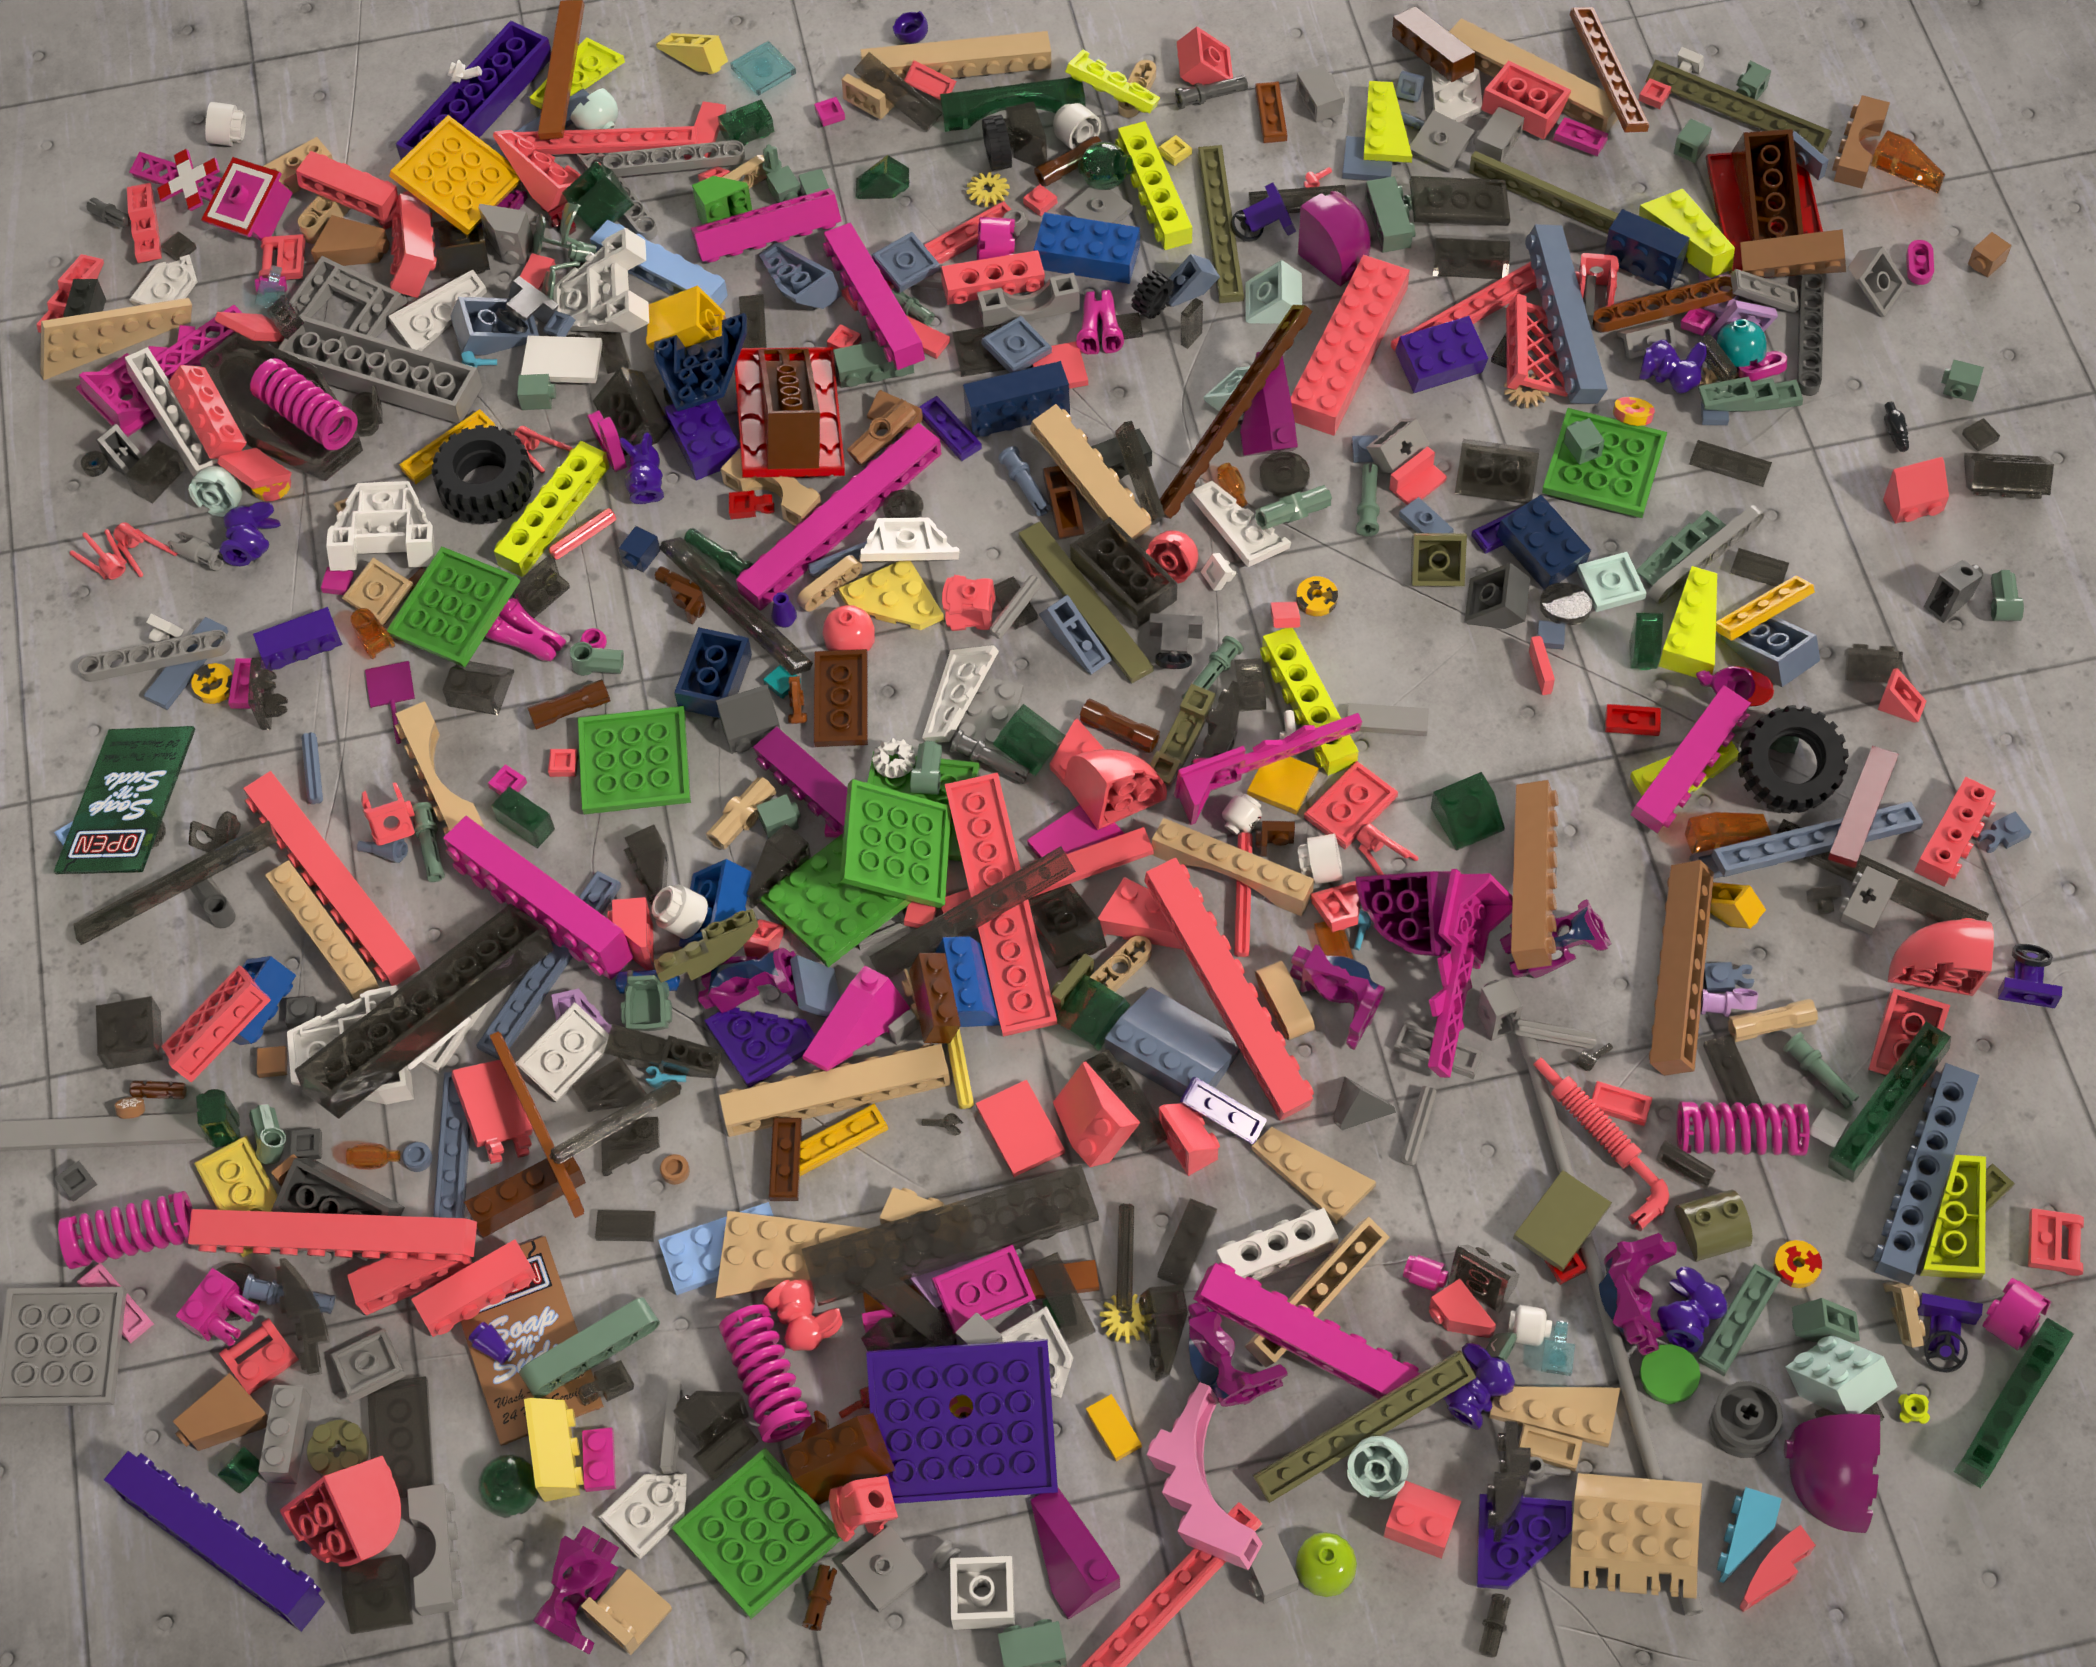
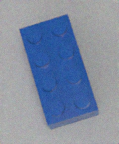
M1044 212L1033 251L1038 250L1043 270L1064 274L1074 273L1076 276L1130 284L1140 248V227Z

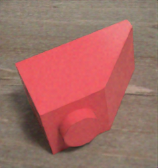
M1460 1278L1431 1297L1429 1313L1432 1319L1438 1325L1442 1324L1447 1331L1484 1338L1493 1336L1496 1324Z

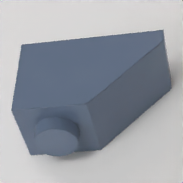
M1190 254L1169 277L1174 282L1173 294L1169 297L1170 306L1174 307L1204 295L1220 278L1209 259Z

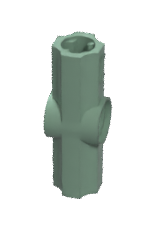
M1325 485L1302 493L1297 492L1280 498L1278 502L1256 509V522L1262 530H1266L1285 522L1290 523L1307 517L1309 513L1331 506L1332 496L1330 490Z

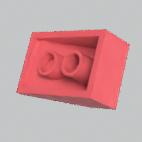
M1891 988L1868 1070L1925 1087L1950 1005Z
M1083 1062L1053 1101L1072 1148L1089 1167L1110 1163L1140 1124L1138 1119L1087 1062Z

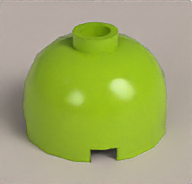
M1329 1532L1314 1534L1305 1540L1297 1552L1295 1563L1297 1578L1300 1583H1303L1312 1594L1322 1597L1337 1596L1344 1592L1355 1579L1357 1568L1355 1552L1348 1541L1338 1534Z

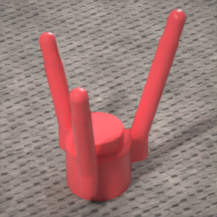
M520 426L514 433L521 440L522 444L525 445L530 462L541 473H544L545 469L528 450L536 449L540 441L567 451L573 449L564 443L540 435L526 426Z
M121 523L114 530L113 536L119 542L117 547L123 552L139 577H143V573L130 554L129 547L135 548L145 540L174 556L178 555L167 545L144 534L139 529H135L129 523Z
M106 529L104 532L114 554L104 553L96 542L84 532L82 536L100 556L99 566L73 550L69 552L70 555L99 573L104 580L108 578L113 580L120 577L126 570L125 564L127 561L122 557L110 531Z
M1372 824L1366 825L1357 836V841L1361 843L1358 849L1366 856L1378 875L1384 874L1370 851L1378 852L1384 845L1404 858L1409 857L1414 861L1419 859L1418 856L1388 838Z

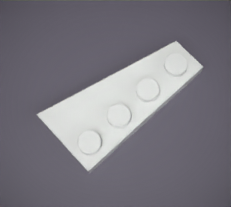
M471 270L389 315V321L409 348L423 351L452 324L450 315L458 297L481 298L487 293L486 286L475 271Z
M1213 481L1194 488L1190 493V498L1247 567L1290 549L1291 541L1286 537L1280 538L1274 533L1275 529L1273 527L1262 530L1256 522L1255 514L1248 508L1244 509L1236 504L1237 500Z

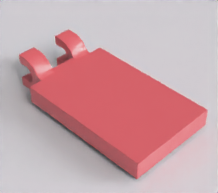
M496 1060L452 1070L451 1076L476 1147L485 1146L490 1164L502 1162L501 1154L504 1153V1148L501 1142L513 1140L518 1158L529 1155L528 1147L532 1145L529 1135L532 1134L533 1129L501 1061Z

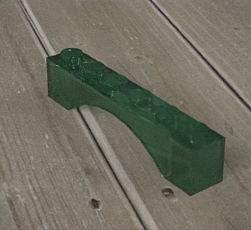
M1072 77L940 94L945 132L969 129L988 115L1013 108L1041 109L1056 114L1062 106L1067 104L1080 103L1086 107L1083 83Z
M2048 1317L2045 1319L1953 1472L1980 1489L1982 1488L2002 1457L2035 1397L2072 1339L2073 1332Z

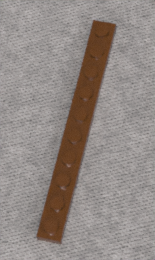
M1292 305L1152 509L1156 515L1171 519L1172 516L1179 512L1181 503L1194 490L1198 478L1207 471L1210 465L1209 462L1222 449L1226 437L1235 430L1239 418L1251 407L1252 399L1257 392L1263 389L1270 373L1279 366L1281 357L1285 351L1292 347L1298 332L1307 325L1308 318L1313 311L1306 305Z

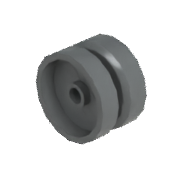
M1752 1381L1736 1382L1726 1387L1718 1396L1709 1420L1711 1436L1717 1446L1727 1454L1739 1458H1754L1764 1453L1778 1434L1783 1419L1781 1404L1775 1394L1762 1384Z

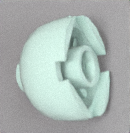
M602 88L588 95L589 101L584 106L580 102L570 117L579 130L614 129L616 126L614 123L618 117L617 103L613 96L606 89Z
M220 466L203 468L194 476L188 488L191 498L199 507L204 505L210 509L208 513L224 517L230 509L238 507L242 498V485L239 479Z
M1371 1436L1359 1442L1352 1450L1348 1459L1347 1475L1353 1488L1360 1494L1368 1498L1371 1495L1373 1497H1380L1379 1499H1388L1395 1496L1404 1487L1409 1472L1408 1457L1404 1449L1396 1441L1385 1436Z

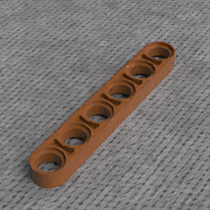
M1722 276L1599 308L1594 312L1593 327L1599 332H1609L1730 301L1736 297V294H1733V290L1721 291L1719 288L1722 286H1730L1732 288L1731 277ZM1699 292H1705L1708 294L1706 297L1703 298L1695 296V294ZM1679 298L1682 299L1683 302L1680 304H1674L1671 302V300ZM1653 304L1659 306V308L1656 310H1649L1646 308L1647 306ZM1625 311H1633L1635 313L1632 316L1622 315ZM1602 317H1608L1611 319L1610 321L1605 323L1598 321V319Z

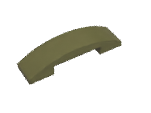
M1194 684L1190 685L1170 732L1160 751H1156L1150 763V766L1157 772L1165 784L1169 786L1178 775V770L1183 767L1206 722L1216 693Z

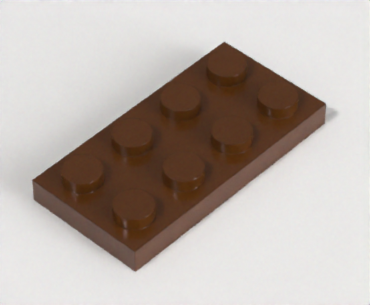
M867 649L815 651V747L868 745Z

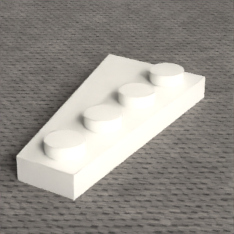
M994 645L950 650L922 737L925 741H935V743L950 742L999 652Z

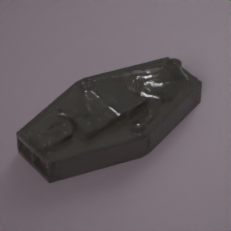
M237 332L226 337L219 346L207 352L200 360L201 366L206 368L248 446L257 448L263 453L323 481H327L363 451L356 431L351 440L338 450L326 449L322 444L315 441L313 437L308 436L304 431L297 428L295 424L290 423L285 417L278 414L277 411L272 410L267 404L257 399L250 390L251 379L258 367L269 359L277 358L285 362L288 367L293 368L298 374H302L306 380L313 382L316 387H320L324 393L331 395L334 400H337L321 371L314 365L262 341H253ZM275 370L274 372H272V373L270 374V376L268 377V379H267V381H266V384H265V390H266V386H267V384H268V381L270 380V378L272 377V375H273L274 373H276L278 370ZM344 416L342 417V420L339 423V425L330 434L334 433L341 426L344 420Z

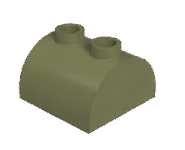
M1413 533L1411 546L1412 586H1465L1467 534Z
M1733 1189L1679 1204L1674 1208L1696 1262L1749 1247L1752 1244L1753 1235L1748 1212L1741 1197Z

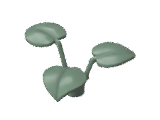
M566 203L564 206L560 226L562 233L561 242L545 238L543 236L546 226L545 218L543 215L538 214L536 219V230L533 235V253L539 255L542 242L568 248V258L573 260V262L550 266L549 271H546L541 292L550 299L553 298L555 271L572 266L580 267V262L585 263L587 261L585 257L589 253H596V245L587 244L568 237L573 219L581 206L579 204Z

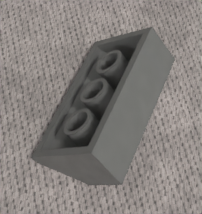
M294 1158L271 1211L401 1216L405 1207L312 1158ZM353 1253L365 1261L370 1260L369 1258H362V1253Z

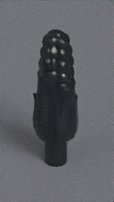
M1887 402L1884 405L1887 413L1884 416V422L1888 433H1890L1896 448L1900 452H1906L1909 449V440L1905 416L1896 409L1894 402Z

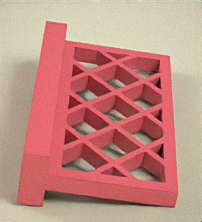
M1516 294L1506 308L1507 388L1516 390L1519 385L1566 397L1568 393L1565 391L1562 372L1549 359L1555 356L1558 360L1553 343L1549 340L1552 337L1551 331L1549 330L1550 333L1545 335L1538 327L1542 323L1548 329L1545 310L1542 306L1527 303L1526 296ZM1527 312L1533 313L1539 320L1533 322L1527 315ZM1531 330L1539 340L1534 342L1527 335V332ZM1543 343L1550 353L1545 355L1538 345ZM1532 350L1539 360L1534 362L1528 355V351ZM1543 363L1551 372L1546 375L1538 365ZM1532 370L1539 380L1528 378V371ZM1555 376L1561 383V386L1555 385L1549 378Z
M241 965L228 976L161 1046L170 1059L169 1065L191 1083L271 1001Z

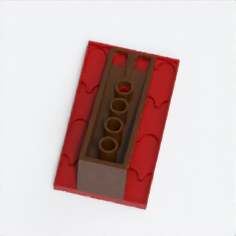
M1793 129L1743 132L1731 153L1706 155L1709 180L1721 233L1735 248L1733 268L1729 271L1730 274L1735 269L1743 271L1740 242L1823 232L1810 174L1796 163Z
M833 347L742 348L734 368L742 478H753L754 476L805 477V475H808V477L845 476Z

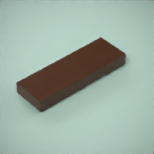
M773 1118L769 1184L770 1201H799L802 1118Z

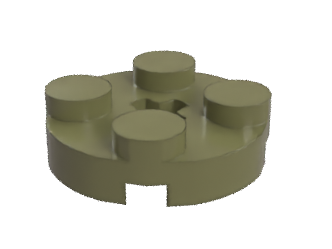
M334 1420L317 1426L307 1447L308 1461L315 1472L320 1474L321 1477L366 1462L369 1456V1442L357 1424L347 1420ZM337 1444L346 1447L345 1451L340 1452L339 1457H335L334 1453L331 1452L332 1448Z

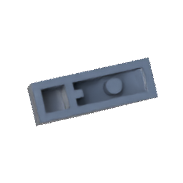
M1068 595L1039 613V616L1052 635L1090 675L1112 660Z

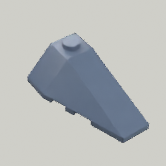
M776 242L759 254L761 261L782 295L799 304L824 309L842 296L832 271L783 244Z

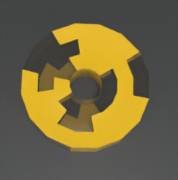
M1312 576L1299 584L1296 602L1299 609L1305 614L1324 616L1335 609L1338 602V590L1329 579L1321 576Z
M207 664L194 673L191 680L192 689L196 697L203 703H220L229 698L233 674L223 664Z

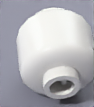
M1247 794L1234 796L1222 812V818L1226 822L1224 827L1235 835H1238L1239 832L1251 833L1262 817L1261 804Z
M1519 1305L1516 1311L1510 1312L1507 1333L1513 1332L1517 1334V1344L1538 1347L1542 1344L1544 1338H1550L1552 1320H1547L1546 1311L1542 1308Z

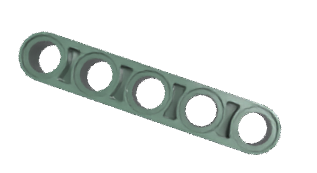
M637 1298L528 1362L521 1368L519 1375L533 1397L542 1398L647 1336L660 1325V1321L645 1298Z

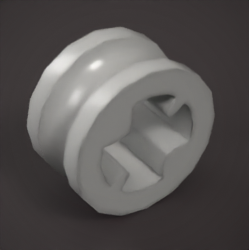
M951 1540L941 1544L930 1558L933 1563H939L938 1568L941 1571L950 1567V1558H958L961 1553L958 1548L954 1549L952 1547L953 1542Z

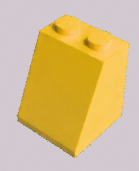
M698 285L648 305L649 324H647L646 343L653 351L654 342L675 335L678 336L685 348L722 336V320L725 312ZM719 326V330H715V331L710 330V329H713V328Z

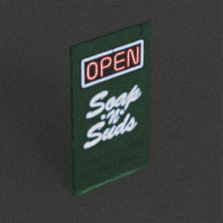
M194 726L108 730L55 866L54 873L56 875L139 873L144 871L196 730Z

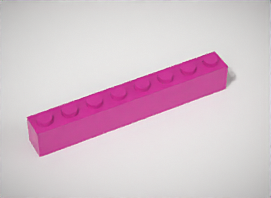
M851 222L824 232L826 241L822 244L827 257H832L833 268L836 272L840 271L841 281L844 287L848 286L852 301L857 300L858 310L862 317L866 316L869 330L871 332L875 331V338L879 347L884 346L887 361L893 362L897 370L924 361L925 356L921 339Z
M1214 1263L1208 1267L1193 1298L1195 1301L1377 1399L1421 1374L1418 1372L1419 1368L1415 1365L1396 1361L1392 1358L1393 1354L1382 1348H1372L1366 1344L1367 1341L1363 1337L1353 1333L1350 1335L1340 1330L1341 1327L1337 1323L1328 1319L1320 1320L1313 1316L1314 1312L1311 1309L1302 1305L1296 1307L1287 1302L1288 1298L1285 1295L1276 1291L1270 1293L1261 1288L1262 1284L1251 1277L1243 1278L1235 1274L1236 1270L1225 1263Z

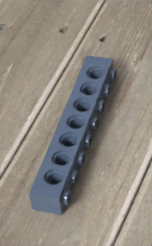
M1945 1063L1941 1072H1935L1930 1087L1935 1088L1933 1096H1927L1922 1109L1923 1112L1927 1113L1925 1121L1919 1120L1914 1136L1919 1137L1917 1145L1911 1144L1906 1160L1911 1162L1909 1169H1903L1898 1181V1185L1902 1186L1900 1195L1895 1193L1889 1210L1894 1211L1892 1220L1886 1219L1881 1233L1882 1236L1886 1237L1884 1245L1878 1244L1873 1257V1261L1878 1262L1874 1273L1907 1285L1912 1281L1977 1085L1978 1074ZM1943 1095L1951 1096L1954 1101L1945 1099ZM1935 1119L1944 1121L1946 1126L1938 1124ZM1927 1144H1934L1938 1150H1932ZM1919 1168L1928 1170L1931 1175L1921 1173ZM1910 1193L1920 1195L1922 1200L1914 1199ZM1902 1218L1912 1220L1914 1225L1906 1224ZM1894 1243L1902 1244L1906 1251L1898 1250Z

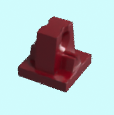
M565 204L548 213L549 226L551 228L561 226ZM574 221L572 222L569 235L576 232Z

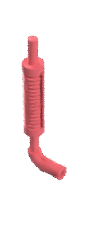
M1542 1057L1539 1058L1533 1065L1555 1087L1551 1092L1558 1102H1562L1561 1105L1566 1106L1565 1109L1570 1110L1569 1113L1573 1114V1117L1577 1118L1578 1122L1581 1121V1126L1585 1125V1130L1589 1129V1134L1593 1133V1138L1597 1137L1596 1141H1600L1601 1146L1604 1145V1150L1608 1149V1154L1612 1153V1158L1616 1157L1615 1161L1623 1169L1630 1165L1651 1187L1650 1191L1652 1194L1646 1198L1647 1202L1628 1216L1630 1223L1633 1225L1637 1222L1638 1224L1635 1228L1642 1231L1653 1219L1665 1213L1664 1209L1668 1205L1669 1200L1667 1184L1663 1178L1659 1179L1638 1158L1642 1150L1635 1143H1631V1139H1627V1135H1623L1624 1132L1619 1131V1127H1615V1122L1611 1123L1612 1119H1608V1115H1604V1111H1600L1601 1108L1596 1107V1103H1592L1593 1100L1589 1099L1588 1095H1585V1091H1581V1087L1577 1088L1578 1084L1570 1076L1562 1079Z

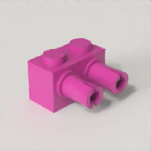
M212 1268L176 1314V1317L187 1329L209 1342L214 1335L228 1346H232L236 1341L230 1335L238 1339L241 1335V1330L227 1323L225 1319L233 1311L244 1318L245 1321L250 1322L254 1318L250 1312L256 1315L259 1311V1306L244 1298L243 1291L233 1280Z

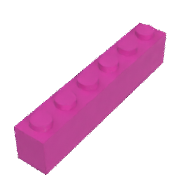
M829 188L692 227L691 231L699 258L702 262L710 263L718 261L720 256L727 254L730 256L743 253V250L751 247L753 249L763 248L767 245L766 243L772 241L778 243L785 242L793 235H809L813 233L814 229L821 227L822 229H830L835 227L836 223L842 222L835 193Z
M1723 685L1641 797L1630 815L1657 834L1663 826L1669 828L1677 816L1674 813L1676 807L1680 806L1683 808L1692 795L1688 792L1692 785L1696 788L1700 785L1707 775L1703 772L1707 765L1711 768L1721 755L1717 752L1721 745L1727 747L1736 735L1732 732L1734 727L1737 725L1741 728L1750 714L1746 710L1751 703Z

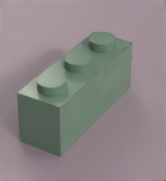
M1395 176L1366 181L1365 199L1382 253L1411 248L1412 237H1415L1416 232L1414 223H1410L1408 219L1410 216L1408 205L1403 203L1402 186L1397 185Z
M877 341L833 350L841 388L854 387L869 382H879L884 379L903 377L914 373V365L897 370L893 362L887 361L884 346L879 347Z

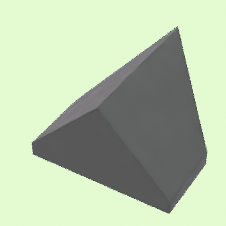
M1344 1077L1333 1120L1341 1130H1345L1396 1113L1395 1107L1388 1101L1349 1078Z

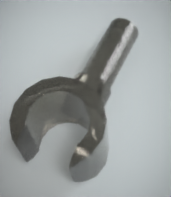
M1608 1043L1594 1052L1593 1055L1583 1050L1578 1057L1579 1060L1576 1065L1585 1071H1591L1597 1060L1612 1050L1613 1046Z
M949 1113L939 1120L922 1119L921 1124L922 1126L943 1127L950 1134L956 1136L961 1131L955 1125L963 1124V1121L954 1113Z

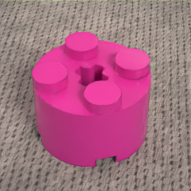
M979 218L977 260L1014 254L1015 239H1012V233L1014 234L1015 219Z
M2011 1278L2003 1290L2005 1294L2001 1301L1995 1299L1986 1312L1988 1317L1982 1326L1988 1332L2018 1351L2020 1347L2022 1348L2040 1325L2038 1323L2041 1318L2039 1314L2046 1315L2051 1301L2021 1281Z

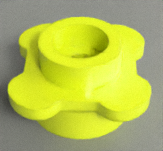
M1918 1394L1900 1395L1898 1398V1403L1901 1405L1900 1420L1903 1423L1918 1421L1921 1424H1926L1930 1419V1415L1927 1413L1928 1398ZM1911 1407H1915L1917 1411H1912Z

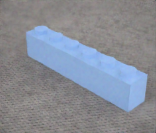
M607 219L590 238L591 244L596 245V252L603 247L602 241L625 227ZM636 234L645 240L646 261L628 270V273L670 295L698 285L718 306L727 298L726 283L721 276L712 274L704 270L700 265L692 264L679 254H673L665 250L661 245L654 244L646 240L642 235Z

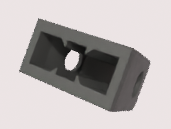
M1964 560L1945 570L1939 575L1924 608L1945 623L1973 597L1983 577V570L1978 565L1971 566ZM1954 592L1951 596L1947 597L1948 593Z

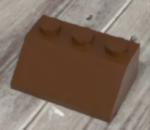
M874 1413L856 1416L783 1450L793 1480L818 1505L829 1501L830 1489L844 1486L855 1480L881 1477L895 1471Z

